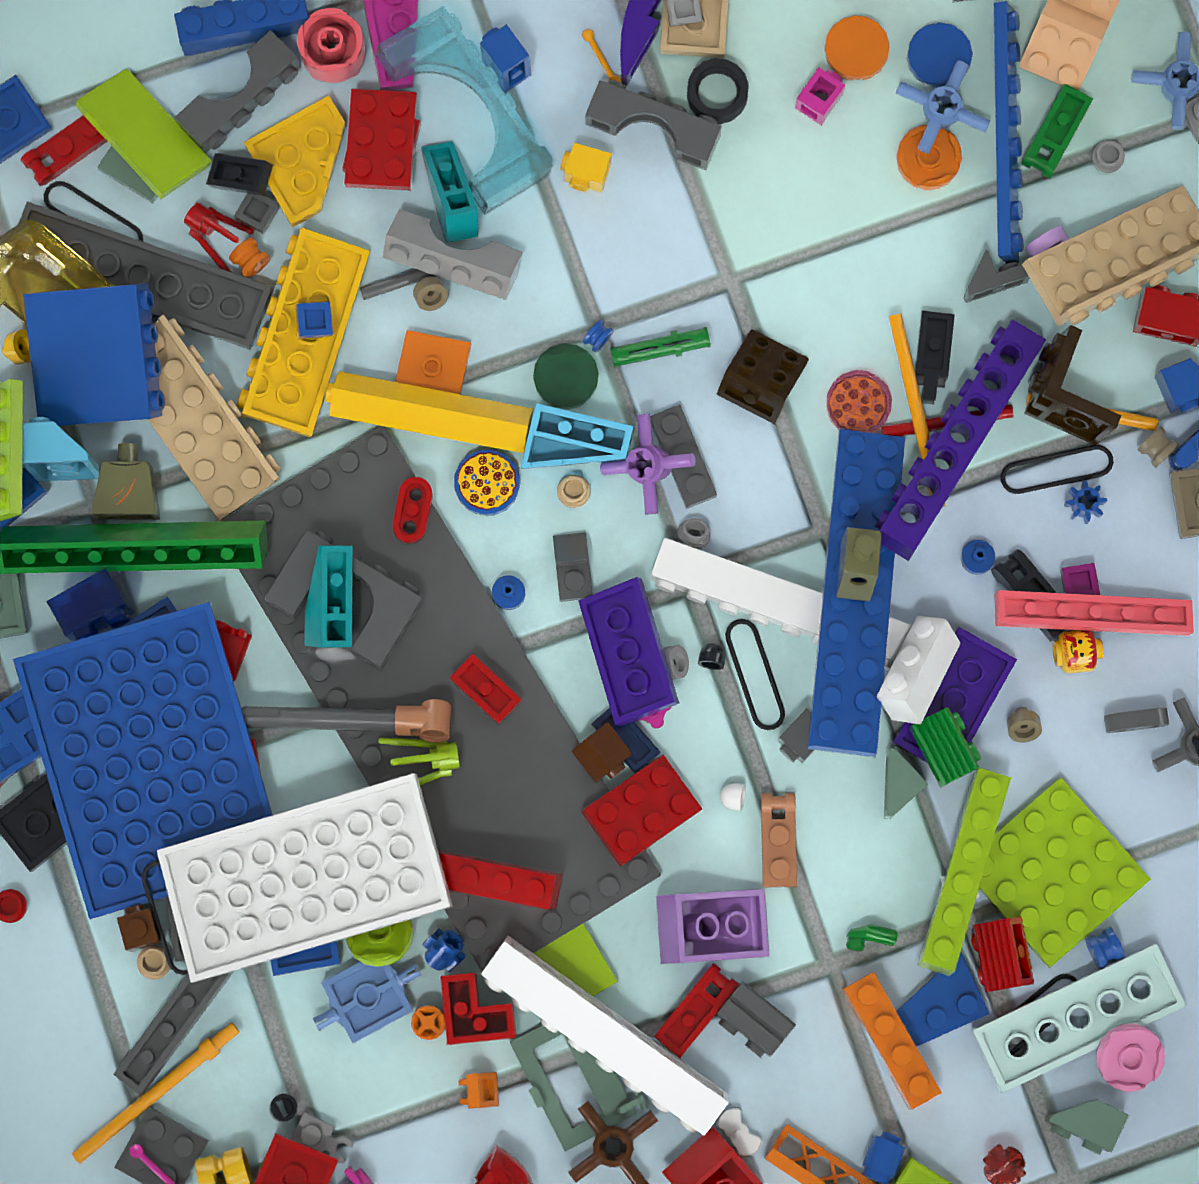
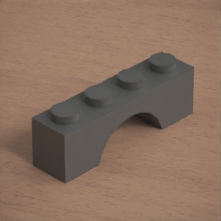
M271 30L247 51L251 64V73L246 86L241 92L225 100H210L198 95L175 116L178 125L205 154L210 149L216 150L227 139L226 135L234 127H242L250 119V113L257 106L266 105L274 97V91L279 86L289 84L298 75L300 64L297 56Z
M599 80L585 114L586 125L616 136L625 127L634 123L648 122L656 124L666 130L673 139L677 160L707 170L721 136L722 126L718 125L715 119L706 115H699L697 117L686 113L687 110L678 104H662L657 102L653 95L646 92L633 93L626 90V86L617 81L608 80L607 83Z

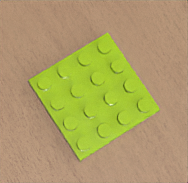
M9 379L0 383V521L22 514L23 380Z
M1060 777L994 835L979 890L1005 919L1021 917L1023 919L1022 924L1026 933L1027 945L1048 968H1051L1151 879Z

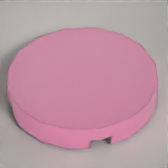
M1136 1023L1122 1024L1110 1030L1102 1038L1096 1051V1065L1101 1076L1113 1088L1125 1092L1139 1091L1145 1088V1085L1152 1080L1155 1081L1159 1077L1165 1063V1050L1159 1038L1149 1028Z

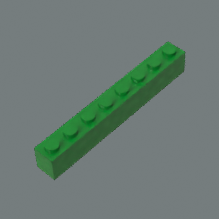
M265 520L3 526L0 531V574L262 568L269 551Z

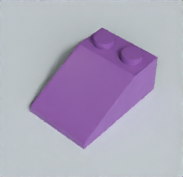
M765 889L656 896L661 964L769 957Z

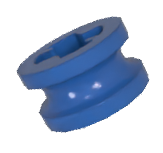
M599 320L586 334L583 344L592 345V351L597 353L609 340L614 330L611 327L605 328L604 322Z

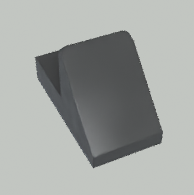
M986 249L967 288L964 300L968 303L1026 284L1030 277L1024 267L1018 265L1017 262L998 268L999 272L996 273L989 252Z
M586 532L553 536L560 602L581 600L593 595Z

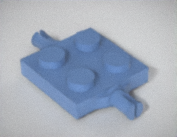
M359 962L323 981L321 984L329 997L331 1009L317 1017H313L314 1023L328 1018L316 1025L318 1030L320 1031L337 1021L345 1028L352 1043H355L413 1012L405 995L404 984L422 976L419 970L407 976V974L418 969L417 965L414 963L397 973L390 965L376 967Z

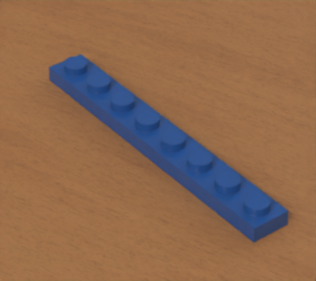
M1007 1L994 2L998 257L1008 264L1011 262L1019 263V252H1023L1024 249L1023 236L1019 232V220L1023 219V206L1021 201H1018V189L1022 188L1023 179L1021 170L1018 169L1017 157L1022 155L1021 139L1017 137V125L1021 124V110L1016 100V94L1021 92L1019 74H1016V62L1020 61V47L1015 42V31L1020 29V19L1018 12Z

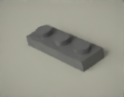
M681 405L651 415V424L662 449L667 451L669 455L693 453L695 456V466L673 468L671 470L685 508L688 509L716 498L717 493Z

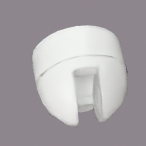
M737 783L726 785L720 793L723 805L730 810L742 811L746 786Z

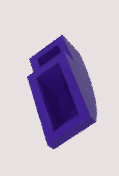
M629 0L624 15L620 44L621 83L628 86L658 34L659 21L652 17L662 0Z

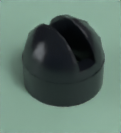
M715 643L706 644L699 653L698 665L711 670L723 669L726 659L723 647Z
M289 1094L277 1095L269 1106L271 1116L278 1122L291 1120L296 1115L298 1109L296 1100ZM280 1100L288 1114L284 1118L276 1103Z

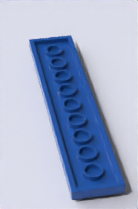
M840 429L838 433L807 749L876 757L882 703L877 698V694L884 681L895 553L882 545L880 546L878 577L870 601L837 598L841 539L846 529L859 528L879 531L874 526L884 510L891 513L896 505L891 499L902 481L905 437ZM861 577L851 579L858 583L865 582Z

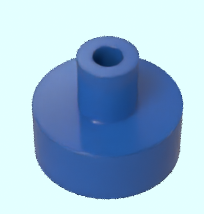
M983 540L971 541L961 553L962 566L967 572L974 575L986 573L995 562L993 547Z
M507 575L496 580L492 587V596L498 607L504 610H514L524 602L525 587L520 579Z

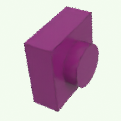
M1095 563L1060 569L1064 594L1100 595Z

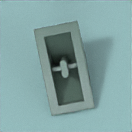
M891 748L886 751L884 819H891L928 785L896 749Z

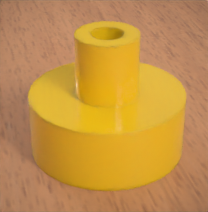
M18 330L9 333L5 337L2 353L14 364L20 365L31 361L27 330Z

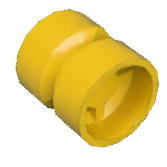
M243 1147L225 1151L221 1158L211 1155L195 1160L199 1184H254L249 1161ZM223 1170L225 1179H219V1171Z

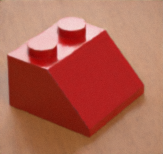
M711 1127L705 1135H702L662 1171V1174L671 1184H762L714 1127Z

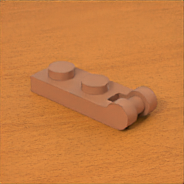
M785 792L784 796H772L771 793H761L763 888L797 887L795 792ZM772 809H784L785 819H772Z

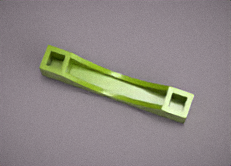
M980 767L973 774L948 870L917 964L919 967L948 976L955 972L1011 777Z

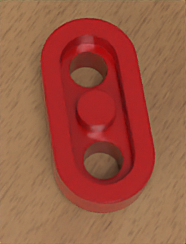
M408 478L399 489L392 527L396 538L405 544L419 542L426 533L433 493L430 484L423 478ZM414 490H418L423 494L422 498L418 501H413L410 498V494ZM408 522L416 525V529L412 533H406L403 530L404 525Z

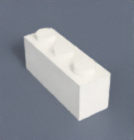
M917 615L877 694V698L882 702V706L892 720L914 724L922 723L960 645V641L946 619Z

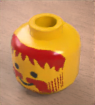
M1063 631L1059 634L1058 639L1053 640L1052 643L1055 666H1060L1063 672L1067 674L1093 671L1096 668L1097 659L1103 658L1101 639H1095L1092 631Z

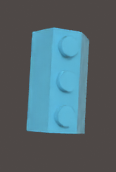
M33 417L29 419V423H23L22 465L38 482L98 479L100 467L56 423L50 422V419L46 417Z

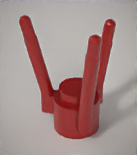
M199 202L194 204L184 218V224L191 228L189 235L198 241L220 269L231 272L203 237V234L209 236L214 231H217L232 242L238 243L239 238L219 225V221L248 234H253L254 230L241 222L219 213L211 206L207 208Z

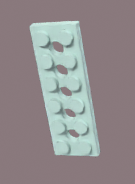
M1153 944L971 1031L1000 1092L1004 1093L1097 1049L1102 1038L1110 1030L1122 1024L1136 1023L1145 1026L1185 1007L1186 1004L1158 945ZM1137 979L1144 980L1149 987V992L1143 999H1137L1131 993V985ZM1108 993L1113 994L1118 1000V1008L1111 1014L1105 1013L1100 1006L1101 998ZM1076 1008L1085 1010L1088 1016L1086 1025L1081 1028L1074 1027L1070 1022V1014ZM1047 1022L1055 1025L1057 1029L1055 1040L1049 1043L1044 1042L1039 1036L1040 1027ZM1015 1037H1021L1027 1045L1026 1052L1020 1057L1012 1056L1008 1050L1010 1040Z

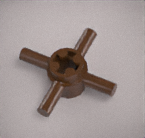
M589 1101L580 1106L578 1111L595 1132L596 1136L593 1142L594 1153L568 1171L575 1183L603 1164L608 1167H620L632 1184H649L631 1160V1156L634 1150L633 1140L658 1122L652 1111H648L624 1129L618 1126L607 1127ZM607 1138H619L622 1141L620 1155L616 1156L614 1153L607 1155L604 1149L607 1145L605 1140Z

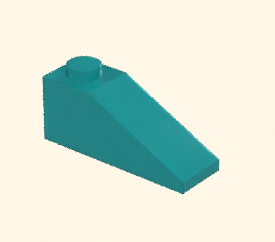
M453 141L421 147L438 221L446 243L478 237V208Z
M353 546L318 547L305 608L304 646L319 648L352 647Z

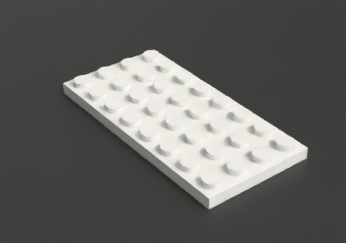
M415 773L157 850L191 983L453 907L418 776Z

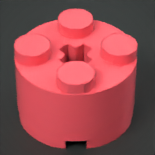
M337 8L320 9L311 14L310 18L302 24L298 31L297 43L306 70L314 79L327 83H339L359 74L366 56L365 42L360 25L346 12ZM330 43H336L335 47L329 49Z

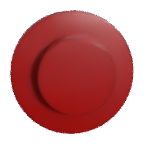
M13 889L0 892V921L15 923L25 916L28 905L25 896L21 892Z

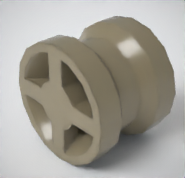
M1160 426L1137 450L1141 454H1147L1151 458V464L1157 468L1180 444L1176 440H1170L1166 436V431Z

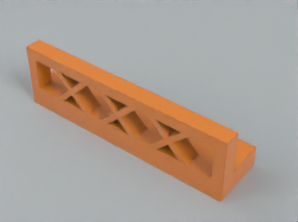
M788 1124L784 1126L764 1159L801 1184H826L823 1181L833 1179L834 1184H838L837 1178L846 1176L854 1177L858 1180V1184H875ZM788 1134L801 1142L803 1156L789 1159L778 1151ZM806 1146L817 1153L807 1155ZM823 1156L829 1161L832 1175L817 1178L811 1173L808 1159ZM804 1160L806 1169L795 1162ZM834 1165L845 1171V1173L836 1174Z

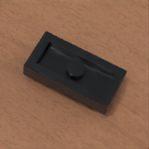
M215 153L206 184L215 189L264 196L273 164L265 160Z

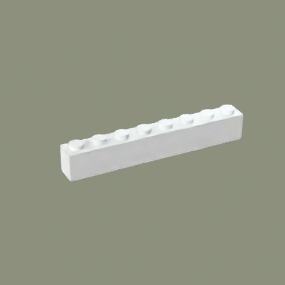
M664 538L651 573V580L656 582L655 587L670 593H674L675 589L686 592V598L697 603L705 604L706 600L719 604L718 609L728 614L737 615L739 611L751 615L749 620L759 625L768 626L770 622L782 626L781 631L790 636L800 637L801 634L813 637L812 642L818 645L823 593ZM889 617L886 670L891 669L912 627L911 624Z
M509 935L482 971L481 975L486 978L484 982L490 988L499 993L502 990L514 998L512 1002L519 1009L526 1013H529L531 1010L541 1017L540 1022L544 1027L554 1033H557L559 1030L569 1038L568 1043L573 1048L582 1053L585 1051L591 1053L597 1058L595 1061L602 1069L609 1073L616 1071L625 1078L623 1082L630 1089L637 1093H640L642 1090L652 1097L651 1102L654 1106L665 1113H668L670 1110L680 1118V1124L690 1132L696 1133V1131H699L705 1135L728 1104V1093Z

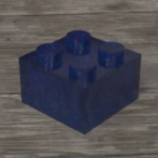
M106 568L46 601L64 635L72 642L97 635L110 626L112 629H116L130 620L128 616L135 613L117 579Z

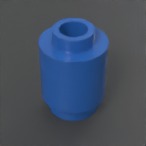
M885 1131L882 1132L881 1137L874 1135L862 1164L865 1166L862 1175L883 1184H888L890 1178L895 1177L906 1149L900 1145L902 1138Z

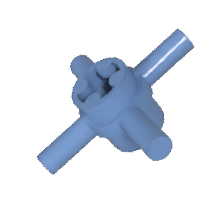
M1180 32L1178 34L1176 62L1170 64L1164 73L1143 70L1132 71V83L1160 85L1164 97L1173 102L1171 128L1174 130L1184 129L1186 101L1194 97L1199 91V69L1194 63L1190 62L1192 34L1189 32ZM1184 77L1188 80L1186 88L1179 87L1180 80L1177 78Z
M957 61L946 86L935 88L929 93L904 82H900L896 90V94L923 105L928 125L917 148L924 153L930 152L940 128L946 129L956 123L957 120L983 132H986L991 120L963 109L962 98L957 91L969 67L965 62ZM941 101L942 104L950 105L952 108H946L944 113L940 114L937 112L939 108L937 102Z

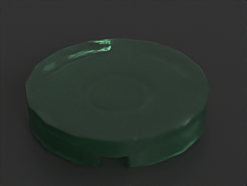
M567 343L551 346L543 352L535 363L533 381L538 395L550 406L565 410L581 407L595 393L599 378L596 361L590 353L578 345Z

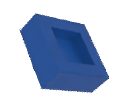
M330 302L296 304L298 339L331 337L333 335Z

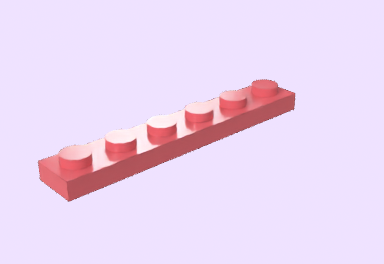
M998 590L994 594L995 626L1190 636L1194 632L1192 600Z

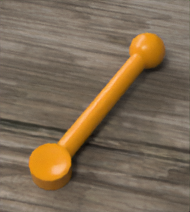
M585 29L582 32V38L589 42L609 80L621 83V78L614 75L594 40L595 34L593 30Z

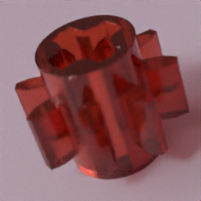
M998 1144L982 1160L986 1164L983 1169L984 1175L991 1184H1018L1021 1178L1026 1175V1172L1023 1170L1025 1159L1020 1151L1014 1147H1007L1004 1150Z

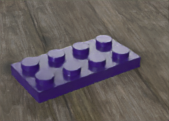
M635 577L578 600L614 724L621 727L680 704L642 579Z
M958 627L955 635L960 641V645L923 719L948 707L951 713L957 712L965 726V730L961 731L966 742L969 743L973 740L1017 659ZM904 722L892 744L926 762L910 731V727L914 723Z

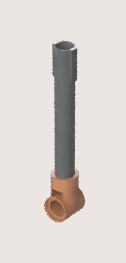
M430 699L424 701L422 706L397 705L396 709L244 706L242 713L247 728L395 731L396 735L399 736L414 735L427 742L441 743L449 739L452 706L447 701Z

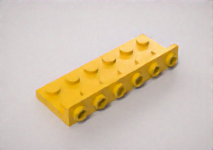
M301 227L298 235L291 234L285 253L290 254L291 257L288 266L281 265L276 284L281 285L278 297L271 296L266 315L271 316L268 328L261 327L256 345L261 347L258 359L252 357L246 374L247 377L251 378L248 390L242 388L236 406L242 409V416L240 418L246 419L249 417L310 438L370 250ZM330 302L333 335L331 337L298 339L296 304Z

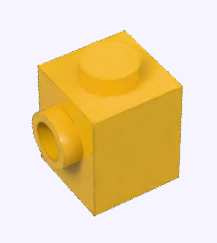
M574 142L571 152L565 151L561 162L560 170L565 171V182L569 183L571 188L578 191L587 192L590 189L602 193L611 167L612 153Z

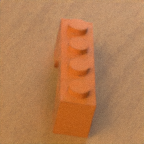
M872 972L841 989L857 1019L876 1046L893 1083L908 1109L913 1110L941 1094L939 1086L875 973Z

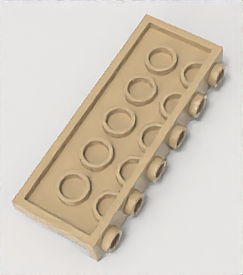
M1183 185L1026 259L1022 266L1058 327L1067 322L1076 325L1090 316L1089 312L1096 308L1099 313L1116 304L1115 299L1121 296L1125 300L1130 299L1143 290L1142 286L1149 283L1151 287H1154L1168 279L1169 276L1167 274L1175 271L1179 275L1195 265L1193 261L1199 259V211Z
M163 314L154 324L158 334L157 342L155 343L156 357L159 358L161 363V374L158 377L159 387L164 394L165 406L162 410L163 416L148 419V421L218 520L221 521L279 481L276 473L281 469L270 453L265 457L262 455L257 447L262 442L251 426L244 429L238 421L242 414L231 399L225 402L219 394L223 387L212 372L206 375L199 364L204 362L196 348L193 345L187 348L180 337L185 333L174 318L168 321Z

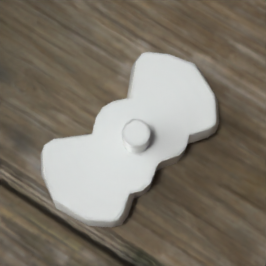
M731 1108L722 1112L718 1118L717 1127L723 1130L726 1136L731 1138L732 1145L736 1147L737 1154L741 1157L754 1155L761 1146L762 1139L758 1135L749 1133L748 1126L742 1123V1110Z

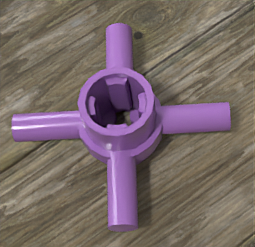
M650 414L637 415L639 446L628 454L626 460L602 462L600 471L602 475L628 473L635 481L643 484L645 515L658 514L656 483L665 479L673 468L695 466V456L693 453L669 455L664 449L653 445ZM646 460H652V467L647 466L648 461Z

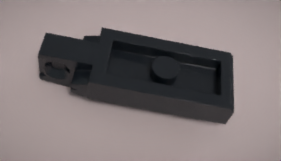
M923 310L921 312L915 375L917 384L922 385L921 401L923 404L934 405L937 387L945 388L949 374L955 314Z

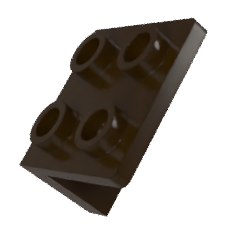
M752 329L728 366L716 395L775 425L789 394L806 367L809 358Z

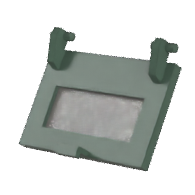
M542 1025L511 1041L510 1044L532 1086L529 1092L537 1108L542 1106L565 1152L596 1136L595 1132L578 1111V1108L587 1101L590 1102L607 1127L615 1126L636 1115L634 1107L640 1105L642 1111L648 1108L641 1092H633L636 1099L630 1102L615 1071L612 1073L605 1071L596 1063L595 1060L597 1058L588 1051L584 1053L579 1052L568 1043L569 1038L559 1030L557 1033H554Z

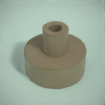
M433 276L424 277L415 285L413 296L422 310L434 311L446 303L448 291L440 278Z
M1025 707L1017 708L1015 713L1007 719L1009 737L1016 742H1030L1041 735L1042 726L1039 715Z

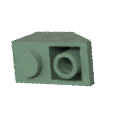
M1092 1099L1048 1114L1045 1121L1053 1125L1050 1131L1068 1140L1072 1134L1084 1140L1081 1145L1082 1147L1100 1155L1102 1150L1106 1152L1113 1151L1129 1115L1098 1099Z

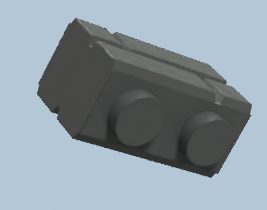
M745 982L738 986L717 1013L722 1018L718 1024L733 1036L739 1032L746 1037L748 1041L745 1046L760 1058L764 1053L771 1057L796 1026L793 1021Z

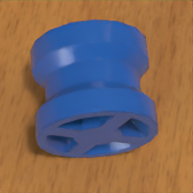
M1111 927L1104 929L1102 934L1097 937L1091 935L1085 938L1089 953L1099 969L1107 966L1108 961L1112 959L1120 960L1125 957L1122 945Z

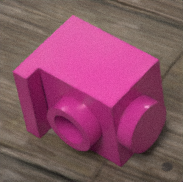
M818 67L796 98L795 109L822 126L829 113L844 94L846 85L842 83V78L831 70L825 72ZM824 93L827 99L823 101L816 94Z

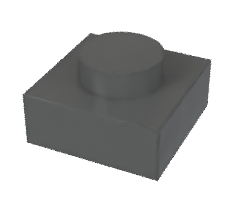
M247 193L234 217L239 222L264 235L280 206L279 203L266 196Z

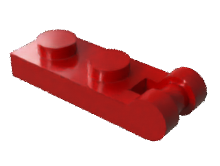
M82 115L36 149L26 152L21 157V162L27 169L31 168L34 172V179L38 185L44 186L108 141ZM50 156L54 163L45 167L42 161Z
M715 963L710 966L654 1035L659 1042L679 1058L682 1057L740 985L733 978L729 980L720 973L721 968ZM710 983L721 990L716 998L705 991Z

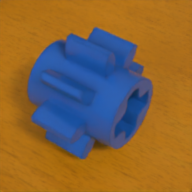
M1083 481L1081 490L1078 491L1074 487L1069 489V494L1074 498L1066 501L1064 506L1071 507L1073 511L1071 515L1072 520L1078 516L1084 519L1085 524H1088L1092 514L1098 518L1103 515L1102 510L1098 507L1099 505H1104L1108 499L1100 498L1098 493L1101 488L1100 485L1091 488L1088 487L1087 481ZM1083 496H1086L1087 501L1093 502L1088 509H1086L1085 504L1079 503Z
M438 928L422 944L428 949L425 952V960L435 970L446 969L448 972H451L466 957L461 952L464 948L462 938L452 930L443 932Z

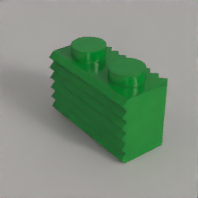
M948 707L923 719L921 724H913L910 727V731L940 788L979 768L977 761L981 760L972 741L967 743L961 731L965 730L961 717L957 712L951 713Z

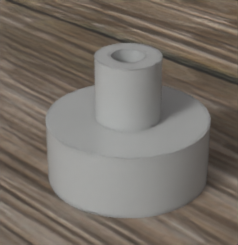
M680 645L664 647L663 650L672 680L684 678L689 669V659L685 649Z

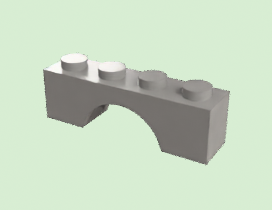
M399 209L386 234L383 258L506 300L518 275L523 251L494 241L474 250H461L450 247L434 235L430 219Z

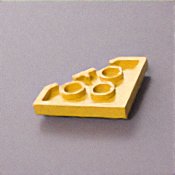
M329 95L244 142L252 159L265 160L273 164L267 185L292 228L321 212L346 128L342 116Z

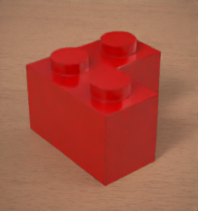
M475 972L440 976L447 1045L517 1038L513 1003L480 1007Z

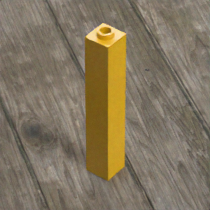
M340 371L335 382L328 384L325 402L330 403L329 416L519 453L525 452L533 414V408Z

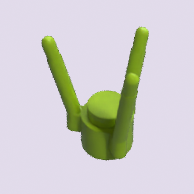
M385 737L378 739L380 744L433 748L429 749L430 754L395 758L390 761L391 765L431 761L432 769L439 768V770L418 778L420 786L440 777L452 776L451 769L460 768L456 742L433 743L421 739Z

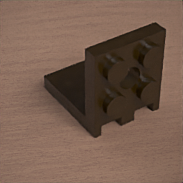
M1070 325L1062 333L1057 332L1051 344L1047 342L1043 347L1039 357V361L1043 362L1040 372L1036 371L1029 383L1028 389L1032 393L1024 414L1093 445H1097L1118 427L1122 415L1061 389L1082 333L1081 329Z

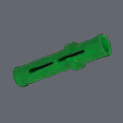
M707 327L682 333H678L677 330L671 331V335L610 347L614 368H616L617 366L674 354L676 357H680L683 352L705 347L709 348L711 344ZM691 340V342H686V343H682V344H676V343H679V342ZM676 344L668 347H663L665 345ZM656 347H657V349H654V350H649V351L640 352V353H635V354H629V353H632V352H637V351H642V350H646V349H651V348H656Z

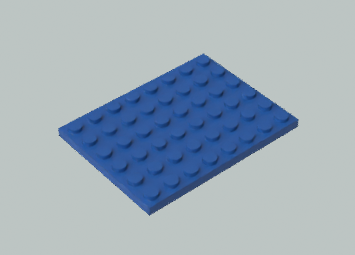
M210 602L13 659L89 920L148 902L142 883V872L147 864L159 860L157 850L273 816ZM161 865L150 868L147 873V882L153 901L167 897L168 892Z

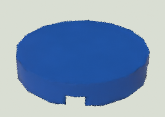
M934 23L926 25L915 33L909 43L907 61L910 71L918 81L938 88L946 86L957 61L965 62L969 66L968 69L970 68L973 52L970 41L963 31L951 24Z

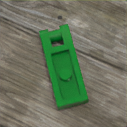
M1064 84L1021 165L1029 169L1032 166L1042 171V176L1050 179L1090 107L1093 98ZM1041 147L1053 153L1049 160L1038 155Z

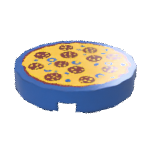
M478 450L467 455L458 465L454 475V489L460 503L468 511L475 514L494 516L506 511L515 502L520 489V477L515 464L505 454L495 450Z

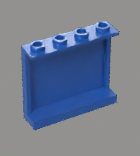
M148 283L23 294L37 417L49 418L50 422L63 426L143 420L163 416L162 410L165 406L163 392L160 390L158 378L161 374V363L159 358L156 357L155 350L158 334L155 324L152 323L151 313L154 306V297L151 290H149Z

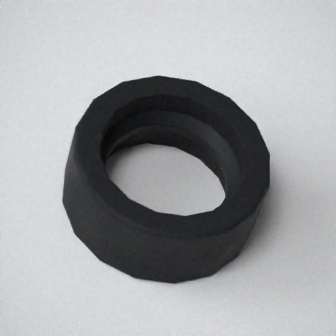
M713 58L703 61L694 68L688 79L687 101L690 109L697 117L699 115L709 116L715 119L717 124L733 121L742 113L747 104L749 84L746 75L737 64L727 59ZM724 74L733 80L736 85L737 95L731 105L723 109H712L700 100L698 94L699 85L708 75Z

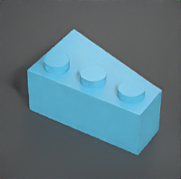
M536 403L521 469L626 460L635 428L631 425Z

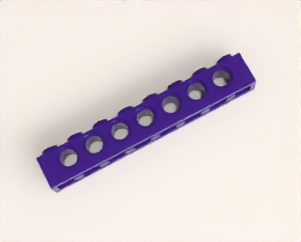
M1013 319L1006 329L1002 326L999 327L990 342L995 346L991 354L989 355L986 352L982 354L974 367L979 372L974 381L967 378L957 394L962 397V400L957 407L951 404L941 421L946 425L942 432L939 433L936 430L933 432L925 445V448L930 450L925 459L923 460L918 457L909 470L908 474L913 477L908 486L901 483L891 501L896 503L891 513L884 510L874 526L881 532L882 546L905 560H910L1046 341L1045 338ZM1000 355L1010 356L1014 363H1005L1000 358ZM984 381L994 382L998 389L991 390L987 388ZM973 406L978 408L981 416L970 414L967 407ZM951 433L961 434L965 442H956L951 437ZM934 460H944L949 468L941 469L937 467ZM917 486H927L932 491V495H922L918 491ZM900 513H911L915 517L916 522L908 523L904 521Z

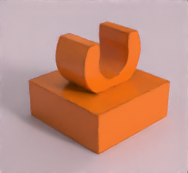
M496 1072L466 1074V1078L458 1081V1085H467L468 1098L459 1099L460 1104L468 1105L469 1109L499 1106Z

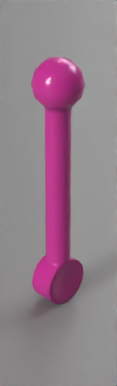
M140 1144L131 1146L129 1152L133 1158L142 1160L166 1184H176L144 1154V1148Z

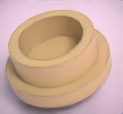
M568 475L559 482L557 495L563 505L570 508H578L588 501L590 486L582 476Z
M148 946L140 952L137 958L139 972L148 979H160L170 970L163 947Z

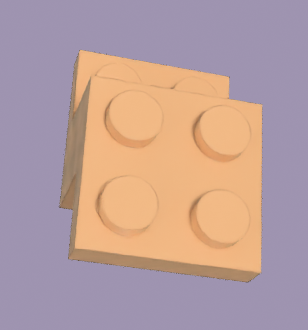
M1048 0L1019 67L1064 86L1066 84L1079 91L1120 0Z

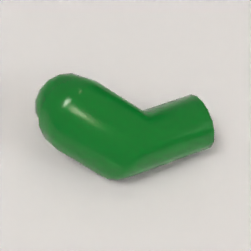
M874 924L854 928L846 935L848 937L846 947L849 950L861 952L864 950L865 941L894 946L897 940V930Z

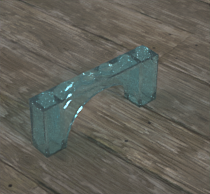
M442 6L378 44L376 57L393 82L415 74H440L462 82L472 89L484 102L494 125V151L483 169L470 178L469 186L476 204L483 214L486 215L548 177L553 168V159L547 148L544 146L540 147L535 140V133L530 123L526 119L522 120L515 111L516 104L513 98L507 92H502L497 84L498 78L490 66L485 67L479 58L480 52L476 44L471 39L467 40L461 32L462 26L459 19L454 13L449 14L446 8Z

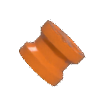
M253 237L240 243L229 256V260L234 265L241 267L242 275L249 279L262 271L271 259L266 252L259 250L258 243Z
M434 1006L420 1007L412 1016V1030L421 1039H437L445 1030L444 1014Z

